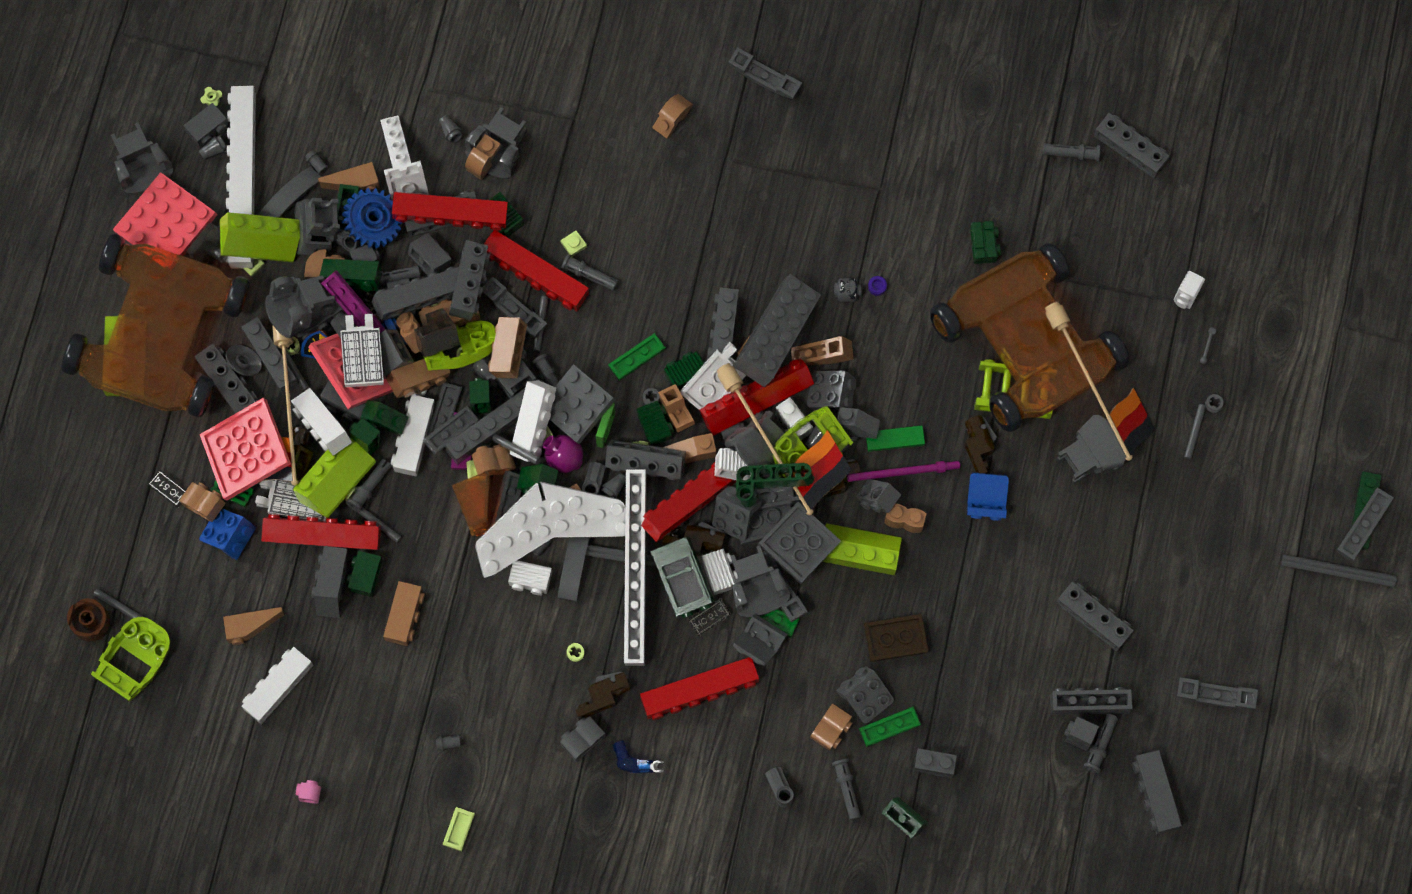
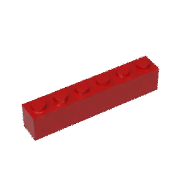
M394 192L392 218L398 222L414 220L418 224L434 222L435 225L443 226L445 223H449L455 227L471 225L475 229L490 227L492 230H502V228H506L508 202Z
M493 230L484 245H488L489 261H496L503 270L512 271L519 280L528 281L537 291L541 289L546 292L550 299L554 301L557 299L570 311L573 309L577 312L589 295V288L496 230Z
M799 358L779 368L774 378L765 387L754 381L742 386L739 391L755 415L812 386L814 382L808 366ZM736 392L726 394L721 399L708 403L705 407L699 409L707 429L713 436L750 417Z
M714 462L711 465V469L708 471L706 469L703 470L696 480H689L684 485V488L681 491L677 489L670 496L669 500H662L654 511L650 509L646 512L641 526L658 542L714 500L727 486H733L736 480L714 476Z
M268 514V517L263 518L261 540L263 542L373 550L380 548L381 525H376V521H365V524L357 523V520L353 519L338 522L337 518H326V521H319V517L308 516L307 520L299 519L297 515H288V518H280V514Z
M748 657L641 693L640 698L647 719L658 720L664 717L663 714L668 712L675 714L681 712L683 707L689 706L693 708L699 706L701 701L708 699V702L719 699V695L725 693L732 695L738 692L737 689L743 687L745 689L753 688L759 682V677L752 658Z

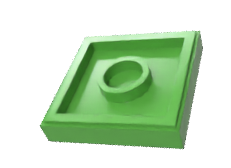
M614 402L602 416L596 434L597 447H605L615 417Z

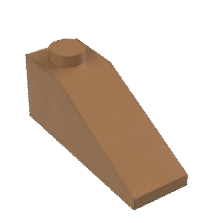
M372 162L318 178L321 188L339 191L340 184L358 186L359 190L362 189L364 193L367 188L371 192L375 188L380 189Z
M840 336L792 347V361L801 358L809 366L853 360L852 341Z
M712 433L695 436L663 447L686 451L685 464L716 457Z
M282 607L223 617L226 640L228 643H232V645L243 644L244 641L251 639L284 616Z

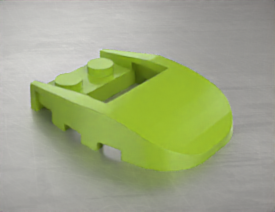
M487 321L468 322L465 327L458 328L457 324L449 326L450 330L440 333L438 330L432 332V336L426 337L428 346L421 350L428 370L464 367L485 358L492 352V344L496 335L495 327ZM460 343L463 353H460L459 357L450 358L449 355L444 356L441 346Z
M823 406L792 425L777 440L774 449L783 464L795 463L807 451V448L795 432L811 420H813L823 436L828 430L840 451L847 445H852L853 441L828 406ZM773 455L774 463L779 464Z
M136 617L131 619L115 637L110 639L104 654L102 653L99 658L100 665L96 672L92 671L91 675L129 702L132 701L153 680L165 660L170 648L167 632L148 618ZM121 647L152 667L140 684L109 663Z

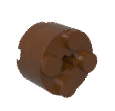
M85 598L70 607L67 613V623L71 631L79 639L91 642L101 640L110 626V617L106 609L98 601ZM91 617L92 620L86 623L85 620H89Z

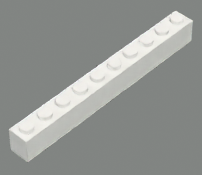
M231 86V93H228V104H231V110L227 112L228 122H230V128H227V137L230 139V145H227V156H230V163H227V174H230V179L226 181V189L229 192V198H226V208L231 213L254 215L256 92L254 86ZM225 256V261L229 263L231 269L254 268V259Z
M626 470L625 666H645L646 530L641 524L645 519L643 516L646 513V470Z

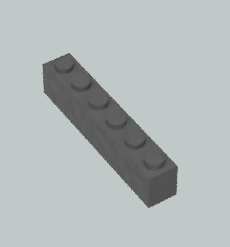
M449 267L444 272H434L426 278H416L408 284L403 285L401 283L395 285L392 289L377 291L372 303L380 321L382 322L400 316L403 313L412 312L443 300L451 299L459 267ZM486 275L484 281L481 280L480 282L482 287L487 283Z
M525 389L445 444L446 452L456 465L472 456L477 448L491 443L495 434L501 436L517 424Z

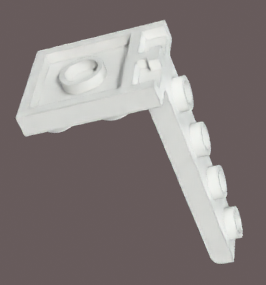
M399 116L380 120L393 167L384 170L391 200H393L394 192L429 195L421 161L414 163L410 161Z

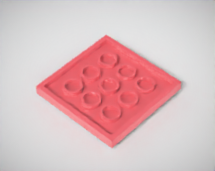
M160 172L114 227L113 231L158 265L172 271L215 219L217 213Z
M338 334L315 341L309 345L308 348L348 410L364 404L368 400L371 401L393 392L386 379H383L384 385L345 387L342 345Z
M261 398L200 434L220 492L226 501L291 464L269 404L265 398Z

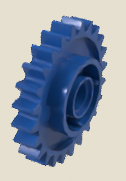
M367 188L365 193L361 189L358 194L354 193L352 198L347 200L348 204L343 207L346 211L342 213V216L346 218L342 223L347 224L344 230L351 231L349 237L355 236L354 242L360 240L361 246L367 243L368 248L372 244H374L375 248H378L380 244L384 247L387 242L391 243L393 238L398 236L397 232L401 230V227L398 225H401L403 222H398L392 218L393 200H390L391 194L384 196V190L378 193L377 188L373 192ZM369 215H373L376 221H371Z

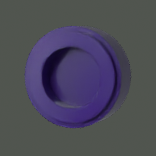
M881 276L872 277L868 283L869 292L874 296H880L885 293L887 289L886 280Z

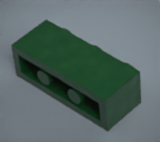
M323 259L320 276L323 275L324 280L337 270L353 290H379L382 276L379 261Z

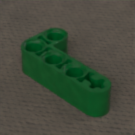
M806 463L743 466L738 469L736 474V495L742 506L752 507L757 501V489L809 486L813 483L815 476L811 467ZM784 473H789L787 478H781ZM770 474L769 478L762 479L763 475ZM751 475L748 480H743L744 476ZM751 493L748 498H742L744 494Z

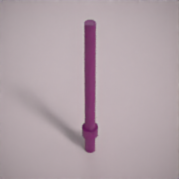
M938 461L935 464L847 474V481L852 482L935 471L943 473L946 470L960 469V462L945 463L944 461Z

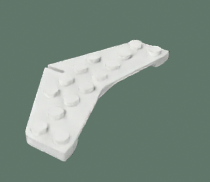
M540 482L545 498L542 499L538 484H534L477 540L475 547L483 577H489L498 573L554 537L625 536L626 508L624 503L616 498Z

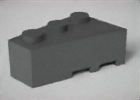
M328 380L320 395L324 406L333 414L336 412L341 414L349 422L353 420L359 422L362 419L360 417L366 403L348 410L332 383Z
M324 546L323 553L319 554L318 565H320V569L316 570L315 581H317V584L313 586L311 595L312 598H315L317 616L340 618L339 603L343 599L341 592L343 582L345 583L348 564V551L346 548Z

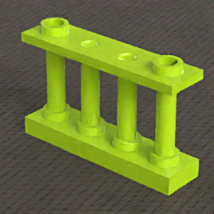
M994 360L980 362L979 370L985 371L983 393L980 398H976L974 410L991 412L989 399L992 372L1004 373L1002 392L1008 395L1010 392L1011 374L1023 375L1020 401L1015 402L1021 416L1051 418L1053 407L1047 404L1049 379H1055L1057 370H1052L1051 367L1046 366L1034 368L995 363ZM1030 376L1042 378L1040 399L1037 405L1029 404L1028 402Z

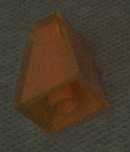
M488 471L452 485L454 495L471 536H481L490 528L492 483Z

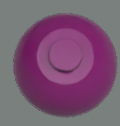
M551 435L544 441L545 460L549 467L558 470L559 473H569L580 468L583 459L581 444L575 442L568 435L556 437Z

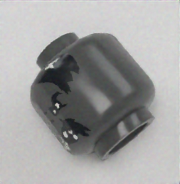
M839 278L838 282L834 283V297H837L839 302H855L857 296H861V285H857L855 278Z

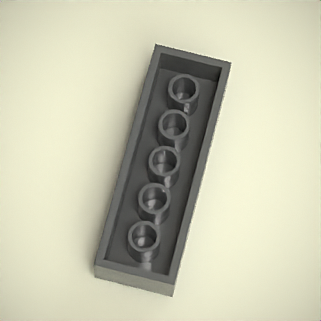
M789 274L781 282L733 366L765 387L774 378L821 294L792 274Z

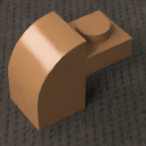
M680 94L671 97L658 113L659 117L652 128L664 137L669 138L678 122L685 119L693 104Z
M485 134L477 147H473L465 164L466 170L480 180H483L492 167L491 160L500 149L501 144Z
M326 249L314 252L307 259L305 265V280L320 276L323 259L345 260V258L339 255L328 257Z
M676 384L658 392L667 416L677 432L695 424Z

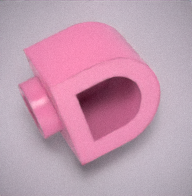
M307 780L306 783L301 782V784H297L296 795L299 796L300 802L319 803L321 786H318V782Z

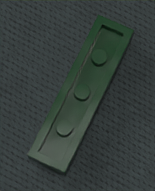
M1362 471L1352 525L1376 488H1379L1381 475ZM1371 534L1361 549L1367 550L1369 548Z

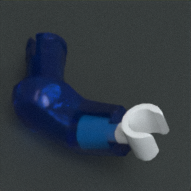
M624 740L612 745L618 759L616 765L620 770L631 773H661L664 771L657 768L659 763H664L663 761L637 759L629 756Z

